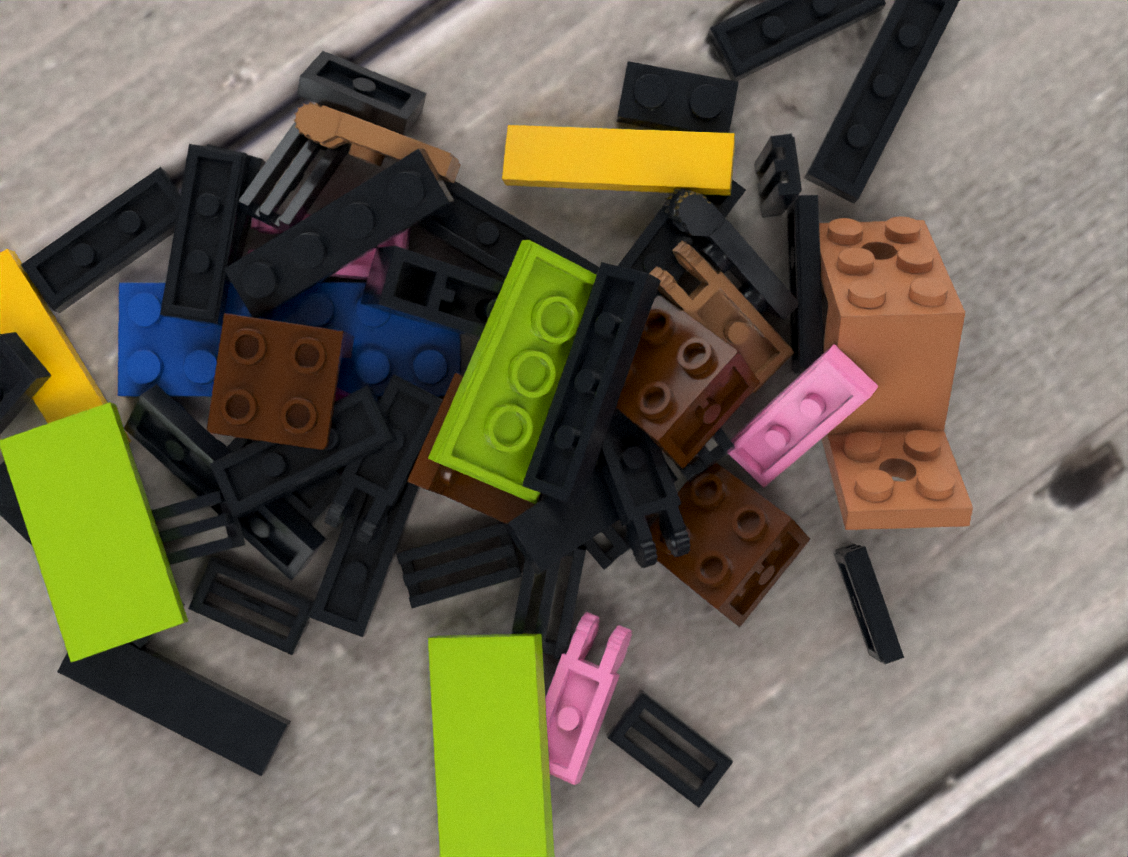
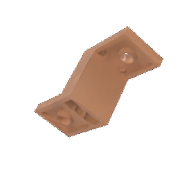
M903 216L893 217L887 221L858 222L854 219L839 218L832 220L830 223H819L821 282L828 301L824 353L835 344L878 385L876 391L867 401L822 438L845 530L970 526L973 506L944 432L965 310L924 220H915ZM892 477H899L906 481H894Z

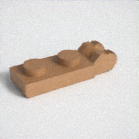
M303 103L301 108L298 107V112L294 113L296 118L293 121L296 122L295 128L299 129L300 134H304L305 137L313 140V142L317 144L319 142L320 145L332 150L346 143L351 144L349 155L379 167L382 166L384 158L398 162L417 149H425L441 179L448 182H455L461 166L459 160L447 151L322 105L320 107L318 103Z
M681 241L672 250L680 265L702 283L688 296L677 284L673 276L660 267L656 266L649 274L661 280L658 291L664 298L739 351L760 382L753 391V393H756L794 354V351L721 271H715L694 248Z

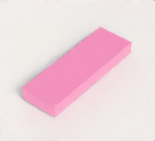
M833 344L730 439L735 449L728 454L764 488L867 401L876 391L878 385Z

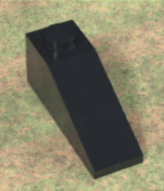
M398 246L376 248L360 304L416 322L480 339L504 282Z

